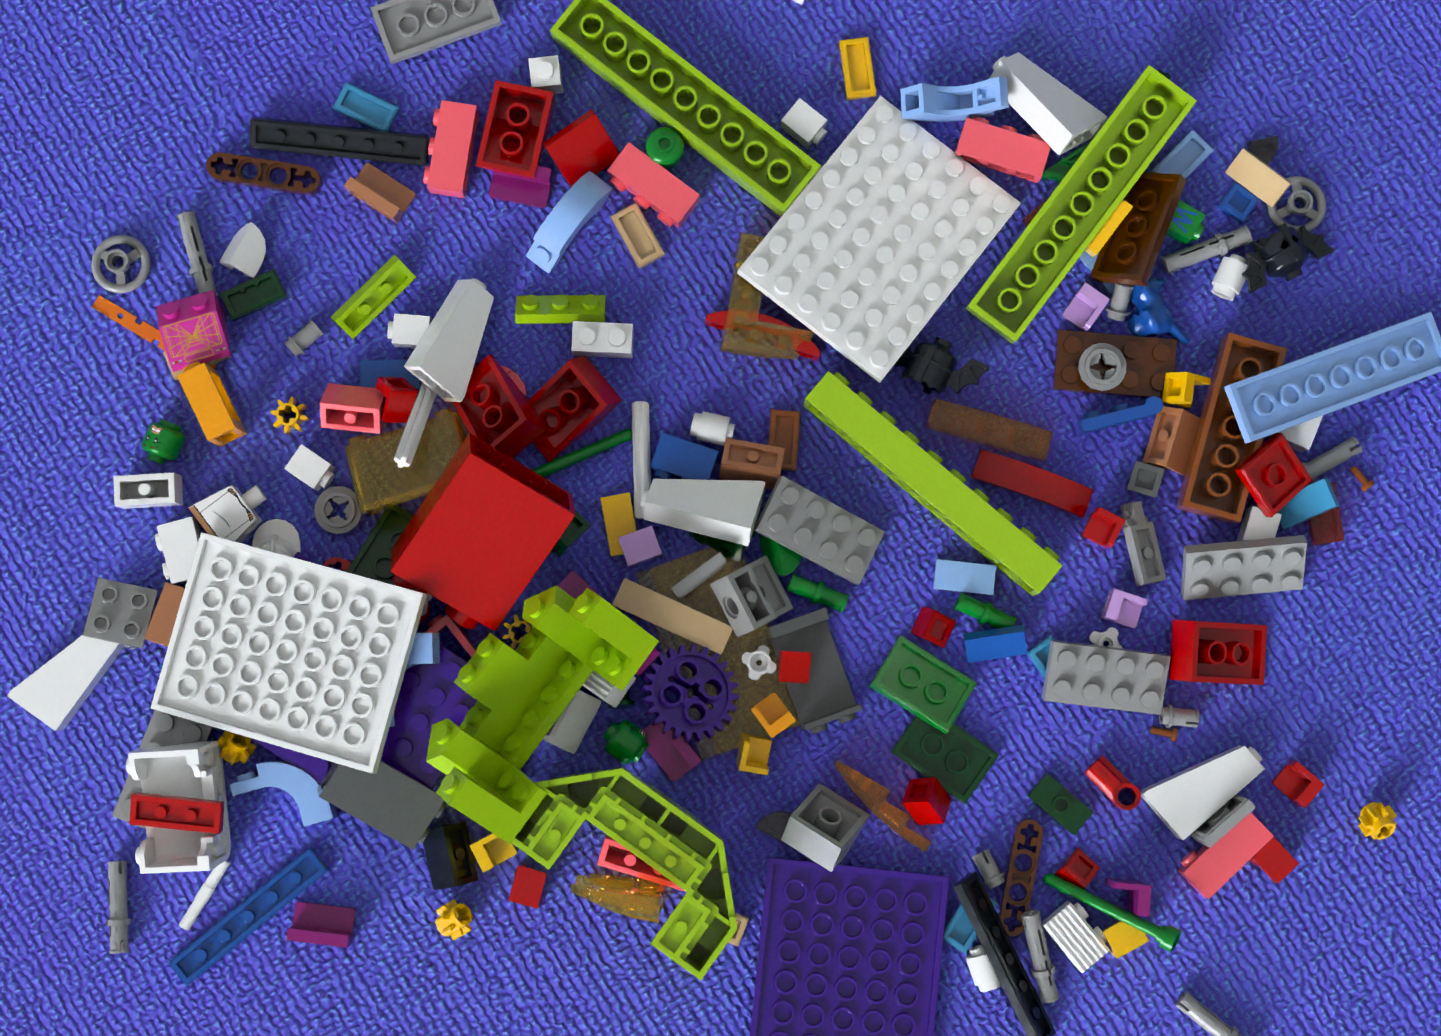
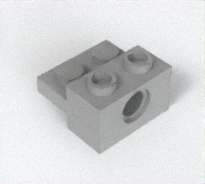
M766 555L710 584L737 638L793 609Z

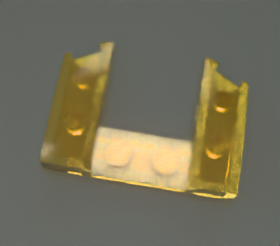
M741 232L736 246L733 279L720 351L765 358L796 360L799 354L795 350L803 340L810 342L814 332L758 321L762 292L742 278L737 272L765 237Z
M590 873L589 876L579 874L576 876V884H571L572 893L605 909L634 919L659 923L661 909L664 906L665 885L642 878Z

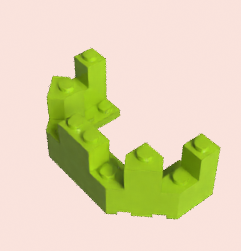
M556 585L524 600L522 618L533 626L529 633L523 636L516 650L492 633H489L486 639L478 645L477 651L469 662L460 669L458 677L454 681L463 691L476 699L477 703L467 712L460 726L446 718L433 724L431 728L426 762L447 775L442 780L436 793L448 805L508 844L512 843L548 794L520 769L594 670L619 690L623 691L659 642V640L588 587L577 599H574Z
M625 767L602 769L535 782L548 794L514 838L512 844L550 870L583 822L588 820L686 892L650 944L699 980H702L737 931L734 900L723 838L698 821L699 818L652 784H647Z

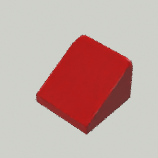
M924 606L921 608L911 633L944 648L956 621Z
M780 651L778 682L808 683L812 652Z
M1076 848L1054 875L1085 889L1100 867L1083 851Z

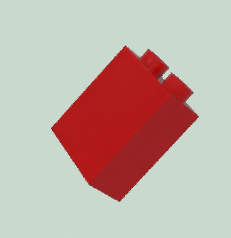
M469 433L392 547L390 572L395 574L392 581L395 586L425 594L428 593L446 603L445 613L462 627L475 629L477 624L481 623L496 631L575 517L572 494Z

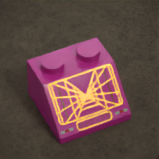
M214 290L156 306L159 331L173 372L182 370L185 366L194 362L202 364L231 355L225 313Z

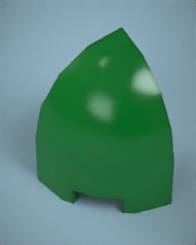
M758 533L763 555L767 556L775 573L780 576H786L794 572L800 564L802 556Z

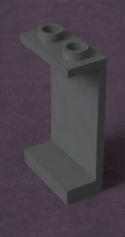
M826 607L766 629L778 665L780 651L812 652L809 682H785L801 730L810 729L811 734L828 729L827 723L838 719L839 724L856 719L855 712L862 710L861 704L856 705L826 620L830 618Z
M380 760L377 774L333 763L317 789L320 798L414 850L417 843L422 844L429 834L430 828L428 826L434 817L438 818L446 806V802L436 791Z

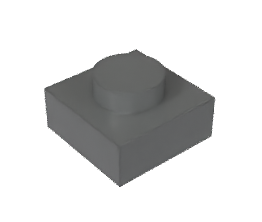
M1135 460L1127 489L1156 498L1165 469Z

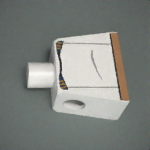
M231 485L193 504L189 509L209 535L242 543L262 521L254 508L264 502L267 497L257 485L244 494L236 486Z

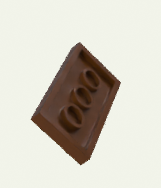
M1143 172L1122 200L1133 206L1099 252L1090 275L1095 281L1147 286L1186 183V179L1181 174Z
M1058 330L1052 390L1142 398L1157 396L1162 399L1165 373L1175 372L1177 340ZM1098 343H1107L1118 348L1123 354L1127 366L1122 382L1115 388L1103 392L1090 389L1081 380L1078 370L1082 353L1088 347ZM1102 355L1099 363L1090 367V369L1100 372L1102 380L1105 371L1114 368L1104 364Z

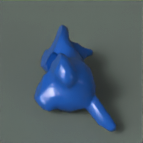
M1150 277L1147 286L1133 285L1134 288L1130 301L1136 307V312L1128 321L1130 331L1140 337L1169 332L1177 341L1188 344L1190 342L1189 338L1173 322L1171 311L1161 298L1160 287L1166 280Z

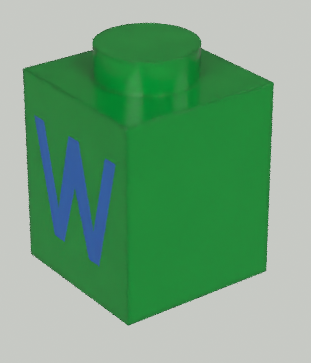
M1179 200L1166 235L1185 246L1192 239L1197 241L1205 228L1202 221L1206 215Z

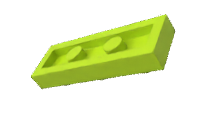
M393 255L331 318L354 339L416 276L398 257Z
M559 294L516 296V324L573 323V321L605 322L606 295Z

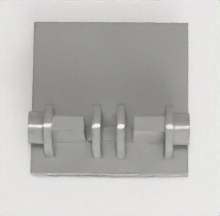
M98 577L83 636L123 644L124 647L129 649H136V647L143 649L144 637L150 624L158 590Z

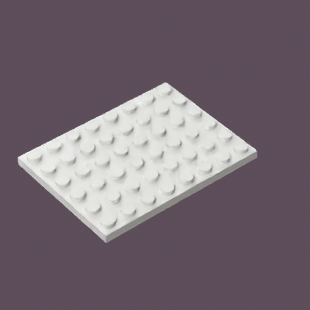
M880 96L742 264L737 274L880 383L1010 219L1021 202L962 157L956 156L954 151L916 122L902 119V112Z
M201 532L150 708L361 771L377 774L427 594Z

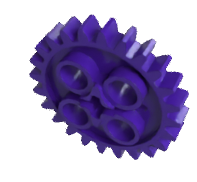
M682 644L678 647L677 654L672 648H669L666 651L667 658L660 654L656 658L658 664L651 663L648 667L653 674H646L643 677L646 682L650 683V685H645L641 688L642 692L649 694V696L641 701L642 704L651 705V708L645 714L646 716L655 714L657 718L653 721V726L660 723L664 725L661 734L672 730V740L677 739L680 734H683L684 743H687L692 735H694L698 743L703 739V733L710 739L714 736L713 729L720 733L724 729L722 722L726 724L731 722L732 718L727 713H734L737 710V707L731 704V702L738 700L739 695L731 693V691L739 685L729 681L735 673L734 671H724L728 664L727 661L720 664L716 662L719 656L718 653H715L711 658L707 656L708 647L697 653L696 644H693L689 652H687ZM681 666L688 667L691 670L692 679H686L681 675ZM668 677L673 678V681H674L675 683H671V682L668 680ZM705 684H711L716 688L717 695L715 697L709 696L705 692ZM689 688L694 691L691 699L686 696ZM665 690L672 691L675 694V703H669L664 699L663 692ZM706 704H710L712 710H709ZM689 708H695L699 711V721L689 717Z

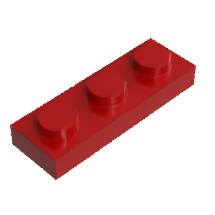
M134 792L131 794L129 824L220 834L223 831L225 801Z

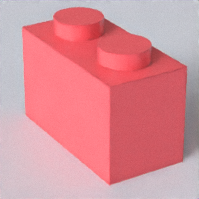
M328 383L320 401L321 428L380 434L384 425L381 415L386 398L376 388Z

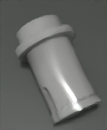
M1115 283L1110 306L1106 307L1107 317L1116 321H1124L1125 316H1129L1127 308L1134 286Z
M310 320L293 337L288 336L289 340L284 344L297 357L300 353L302 355L305 354L303 351L324 334Z
M1167 704L1166 707L1162 706V712L1159 715V723L1165 725L1166 728H1170L1172 725L1197 728L1200 719L1198 709L1173 708L1172 704Z
M989 848L972 857L985 880L983 885L987 884L989 890L1005 882L1003 878L1005 873L1000 872Z

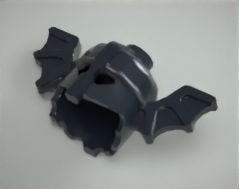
M1286 223L1278 226V233L1270 234V237L1267 239L1263 237L1256 242H1250L1255 253L1248 252L1245 254L1248 266L1242 273V276L1248 282V293H1252L1267 285L1266 274L1269 277H1285L1287 282L1303 274L1301 267L1308 258V252L1318 260L1332 253L1334 249L1325 243L1323 234H1311L1304 225L1298 231L1293 227H1287Z
M936 337L934 342L919 343L914 353L911 352L910 344L894 365V367H905L901 378L913 377L914 381L924 387L923 392L928 395L932 391H935L937 394L944 393L947 386L951 387L956 394H959L961 389L967 385H979L980 377L986 371H989L988 365L974 359L969 360L961 369L955 371L957 359L950 351L952 344L939 337Z

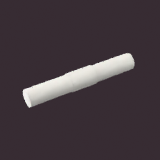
M226 860L213 868L180 921L179 926L187 931L190 930L231 862Z

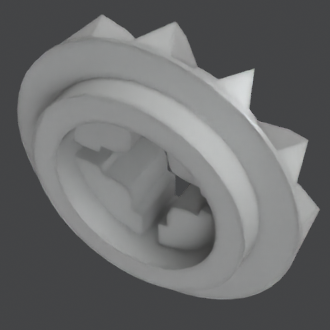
M1098 343L1088 347L1082 353L1078 370L1081 380L1090 389L1103 392L1115 388L1122 382L1127 366L1126 360L1118 348L1107 343ZM1101 355L1105 365L1114 367L1105 371L1103 380L1098 370L1090 369V367L1099 363Z
M335 486L326 489L319 495L315 503L314 512L318 524L324 530L334 534H344L353 530L362 519L363 506L359 496L354 491L346 487ZM332 500L340 506L349 502L344 509L347 520L338 515L329 519L334 512Z

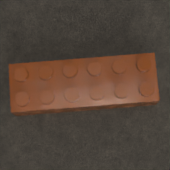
M1230 332L1221 338L1211 375V384L1208 386L1176 509L1229 524L1241 522L1249 491L1235 469L1262 445L1263 438L1245 444L1224 387L1282 366L1287 348Z

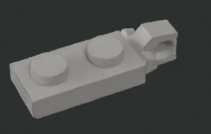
M1141 501L1121 505L1122 518L1125 519L1123 531L1136 586L1166 580L1153 521L1149 522L1147 516H1144Z

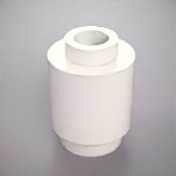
M1231 254L1230 257H1223L1211 283L1213 285L1211 292L1220 298L1233 301L1235 295L1240 294L1246 281L1242 273L1246 270L1248 261L1236 254Z
M703 411L702 414L695 412L690 436L697 437L698 441L724 446L726 438L733 439L735 424L730 423L731 417L706 411Z
M982 944L969 949L970 954L965 958L974 985L979 987L980 992H987L1001 987L1002 985Z

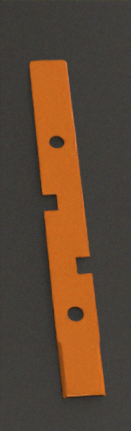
M98 295L96 301L91 306L92 308L150 343L156 339L159 341L157 347L166 351L158 329L144 321L140 325L135 322L136 316ZM122 313L123 318H118V314Z

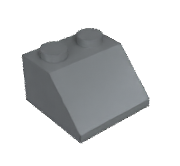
M819 783L790 816L781 841L832 872L850 850L869 819L870 814Z

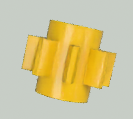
M290 397L289 403L277 400L279 404L277 411H270L271 414L277 417V421L274 422L273 426L279 428L284 425V433L287 435L294 428L302 432L300 425L303 421H309V418L303 415L302 412L307 406L300 404L296 407V399L294 397ZM292 410V412L296 414V417L290 418L288 422V420L284 418V414H288Z
M517 614L514 615V623L503 624L509 631L502 638L511 639L513 641L511 648L513 649L520 644L523 638L521 637L519 641L516 640L517 634L513 632L514 628H521L524 624L526 625L525 631L527 633L532 628L526 620L520 621Z
M224 731L222 737L218 739V744L222 748L219 758H223L230 765L239 761L245 764L256 748V745L251 744V738L229 731Z
M1372 802L1364 806L1360 811L1358 819L1361 823L1358 827L1365 837L1371 835L1373 839H1386L1395 831L1397 823L1394 819L1397 817V814L1390 805L1385 807L1382 802Z
M455 899L436 910L440 916L437 917L435 924L442 936L451 935V938L456 940L472 930L469 923L472 921L473 916L466 904H457Z

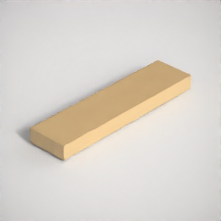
M624 578L612 604L623 611L702 647H708L709 650L722 655L733 630L732 626Z

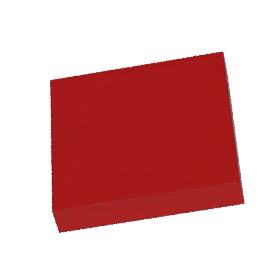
M592 109L543 143L570 188L588 171L595 175L611 165L619 155L618 150Z
M1275 433L1235 469L1265 517L1271 518L1312 481V478L1282 433Z

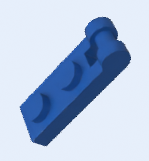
M1151 396L1139 406L1130 408V404L1125 403L1112 407L1113 412L1102 415L1101 410L1083 414L1084 419L1077 423L1079 435L1153 417L1162 410L1163 402L1159 397Z

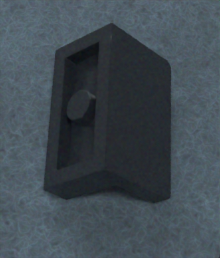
M466 821L430 829L423 845L433 889L451 888L478 881L473 852L469 846L471 843Z

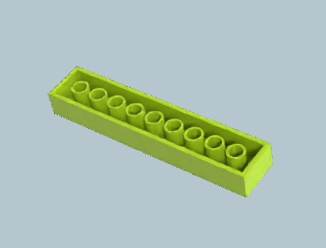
M573 0L550 29L552 40L664 127L677 131L687 145L780 217L783 216L821 169V165L610 1Z
M1148 65L965 309L1008 342L1014 344L1197 100Z
M828 371L807 395L803 406L992 564L996 565L998 569L1031 596L1040 594L1063 566L1058 562L1060 557L1049 547L1046 546L1043 549L1034 542L1037 538L1024 527L1018 529L1011 523L1013 518L1000 507L995 510L987 503L990 499L977 488L972 491L964 484L966 481L965 477L955 469L948 471L942 466L943 460L930 449L926 452L917 444L920 441L911 432L905 430L903 433L895 427L896 420L887 412L882 411L879 413L871 407L873 401L861 391L858 394L853 392L848 387L850 382L838 372L833 375Z

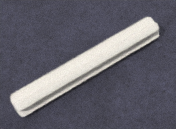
M423 382L394 456V461L398 463L397 466L399 468H403V466L409 467L412 464L436 397V393Z
M636 401L632 403L634 516L637 519H644V507H640L641 497L644 489L649 490L651 486L649 404L645 401Z

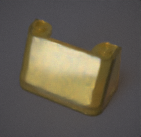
M451 408L443 409L434 413L435 418L427 420L412 464L409 467L403 466V468H399L397 466L398 463L394 461V456L405 427L368 439L366 435H361L348 440L349 445L344 447L356 500L362 515L370 517L381 513L382 506L390 509L394 507L393 505L429 494L467 437L458 412L452 413Z

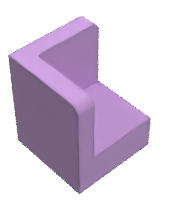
M1085 282L1063 312L1062 317L1083 332H1087L1110 299Z
M652 525L619 537L628 567L662 556Z
M1115 588L1110 589L1100 618L1129 628H1136L1142 607L1147 606L1148 599Z

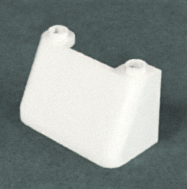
M203 741L139 749L128 753L126 761L127 773L134 780H141L142 793L225 801L223 831L220 834L146 826L147 839L141 842L135 852V859L140 867V874L210 871L229 858L231 839L223 758H219L222 750L218 741Z

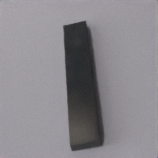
M252 117L250 119V148L426 166L428 161L429 135L262 117Z
M977 872L968 873L953 888L1026 1035L1054 1036L1056 1031Z

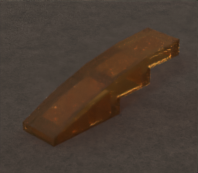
M940 399L933 400L926 427L966 441L984 444L1006 452H1015L1039 461H1046L1053 433L1023 422Z
M835 760L834 767L850 789L870 811L898 835L926 852L931 841L907 828L906 824L911 816L885 801L890 790L842 762Z

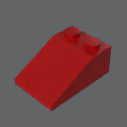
M495 80L476 167L535 179L544 150L543 143L547 140L556 100L554 92Z
M490 354L473 368L463 401L453 402L469 433L512 459L547 430L535 408L497 360Z
M585 355L570 359L528 400L547 429L533 441L534 445L548 462L553 461L602 421L622 401L620 396Z
M1173 619L1169 679L1187 682L1264 685L1267 625Z

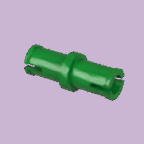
M794 573L786 589L788 592L790 591L810 599L812 604L817 605V603H821L839 610V612H843L849 598L848 594L824 586V582L818 581L816 583Z
M963 592L960 593L954 606L955 610L978 619L977 623L981 625L986 623L995 628L1014 626L1017 619L1015 616L994 608L993 603L989 601L986 603L981 602Z

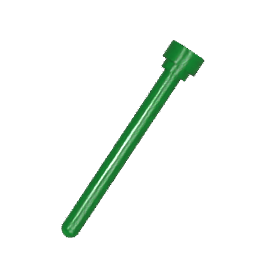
M624 429L532 470L546 477L631 440L632 430Z
M1047 873L1043 878L1045 884L1156 938L1155 941L1160 943L1159 947L1169 952L1175 949L1180 939L1182 930L1172 925L1168 927L1162 925L1160 927L1054 874Z

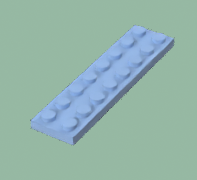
M1429 312L1225 386L1224 389L1245 444L1441 372V336L1433 315Z

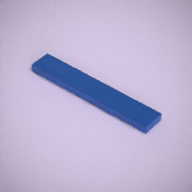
M309 847L174 957L168 964L183 983L189 986L330 870L313 847Z

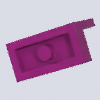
M538 166L535 179L492 170L493 176L489 190L490 198L543 209L547 207L553 180L551 168Z
M662 723L655 726L650 724L644 729L647 733L646 741L650 743L647 750L673 782H676L702 761L689 743H684L681 734L677 739L672 740V730L661 734L664 726Z
M1105 878L1106 885L1115 889L1128 890L1127 910L1137 916L1149 917L1151 885L1137 880Z
M298 901L295 903L293 924L288 928L286 940L347 948L352 944L356 909Z

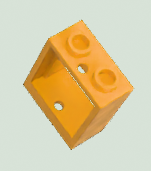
M194 362L183 368L184 372L177 375L207 440L221 447L246 435L244 426L217 370L206 363L200 364V362Z

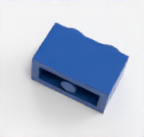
M662 432L650 467L656 471L655 476L662 479L676 477L679 479L710 480L719 451Z

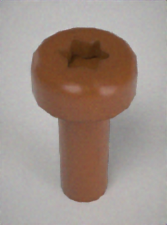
M1356 465L1350 469L1363 485L1361 487L1363 492L1374 485L1373 480L1368 481Z
M1151 726L1150 733L1170 737V741L1175 742L1178 728L1173 727L1172 730Z

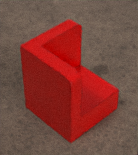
M378 377L375 388L386 398L381 419L385 423H407L418 391L404 377Z
M1096 507L1092 510L1080 536L1106 549L1111 548L1125 523V519L1101 507Z
M1289 760L1272 781V784L1297 806L1304 808L1308 806L1325 785L1295 760Z
M936 777L909 780L902 804L918 825L944 824L951 798Z
M1274 837L1250 859L1274 883H1280L1299 864Z
M520 863L516 870L508 901L538 909L541 904L547 873L526 867L525 864Z

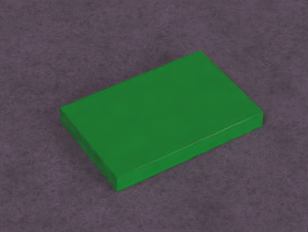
M900 635L869 687L944 734H947L977 682Z

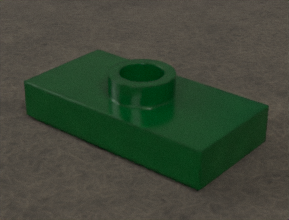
M275 269L220 293L233 322L288 297Z
M1047 773L1043 775L1027 795L1028 798L1072 835H1075L1093 814V811Z

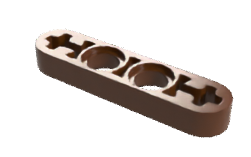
M222 152L212 154L206 162L208 173L220 182L302 195H314L322 187L320 174L310 166ZM221 160H223L226 166L235 168L236 177H233L234 173L231 170L223 169L221 174H218L214 165H219ZM248 164H254L258 168L257 175L252 179H245L242 176V170ZM276 169H284L287 173L286 180L281 184H275L271 180L272 172ZM293 171H296L295 175L297 178L305 179L308 174H311V177L316 180L315 183H310L308 188H305L303 182L294 180V186H291Z
M1032 819L1019 821L1014 829L998 913L1009 936H1017L1024 931L1021 914L1029 911L1043 838L1041 825ZM1028 824H1032V829L1037 832L1036 836L1030 837L1028 846H1035L1034 852L1025 848L1017 849L1018 843L1025 844V835L1021 834V829H1026ZM1027 854L1030 856L1031 866L1028 870L1020 871L1016 868L1015 859L1018 855ZM1016 883L1022 884L1026 890L1024 898L1019 901L1012 900L1009 895L1010 887ZM1007 902L1014 906H1023L1022 912L1016 909L1015 918L1020 921L1019 926H1013L1012 930H1008V925L1004 923V919L1010 918L1012 912L1011 908H1006Z

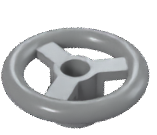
M1301 176L1288 177L1286 179L1292 183V194L1288 198L1287 205L1277 210L1276 205L1272 208L1267 204L1269 217L1275 226L1278 227L1286 223L1282 218L1291 213L1304 215L1311 219L1310 222L1304 224L1306 230L1310 232L1322 222L1325 216L1326 199L1324 193L1315 182ZM1302 186L1308 188L1314 194L1317 200V211L1312 209V195L1308 191L1302 190ZM1294 200H1299L1302 203V208H1297L1294 205ZM1286 223L1287 227H1293L1296 231L1303 226H1294Z
M115 235L105 239L97 246L92 256L91 268L95 280L104 289L113 293H127L137 289L145 282L151 263L147 249L139 240L128 235ZM116 244H127L135 248V250L128 254L120 249L106 251L109 247ZM141 258L142 264L138 276L126 284V272L129 270L130 264ZM101 259L104 260L106 268L116 274V284L108 281L102 274L100 268ZM123 259V265L117 268L116 261Z

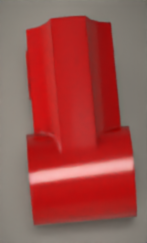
M1103 755L1095 760L1084 772L1117 808L1131 810L1140 803L1141 794L1139 789ZM1123 788H1129L1133 792V800L1128 805H1123L1118 800V793Z

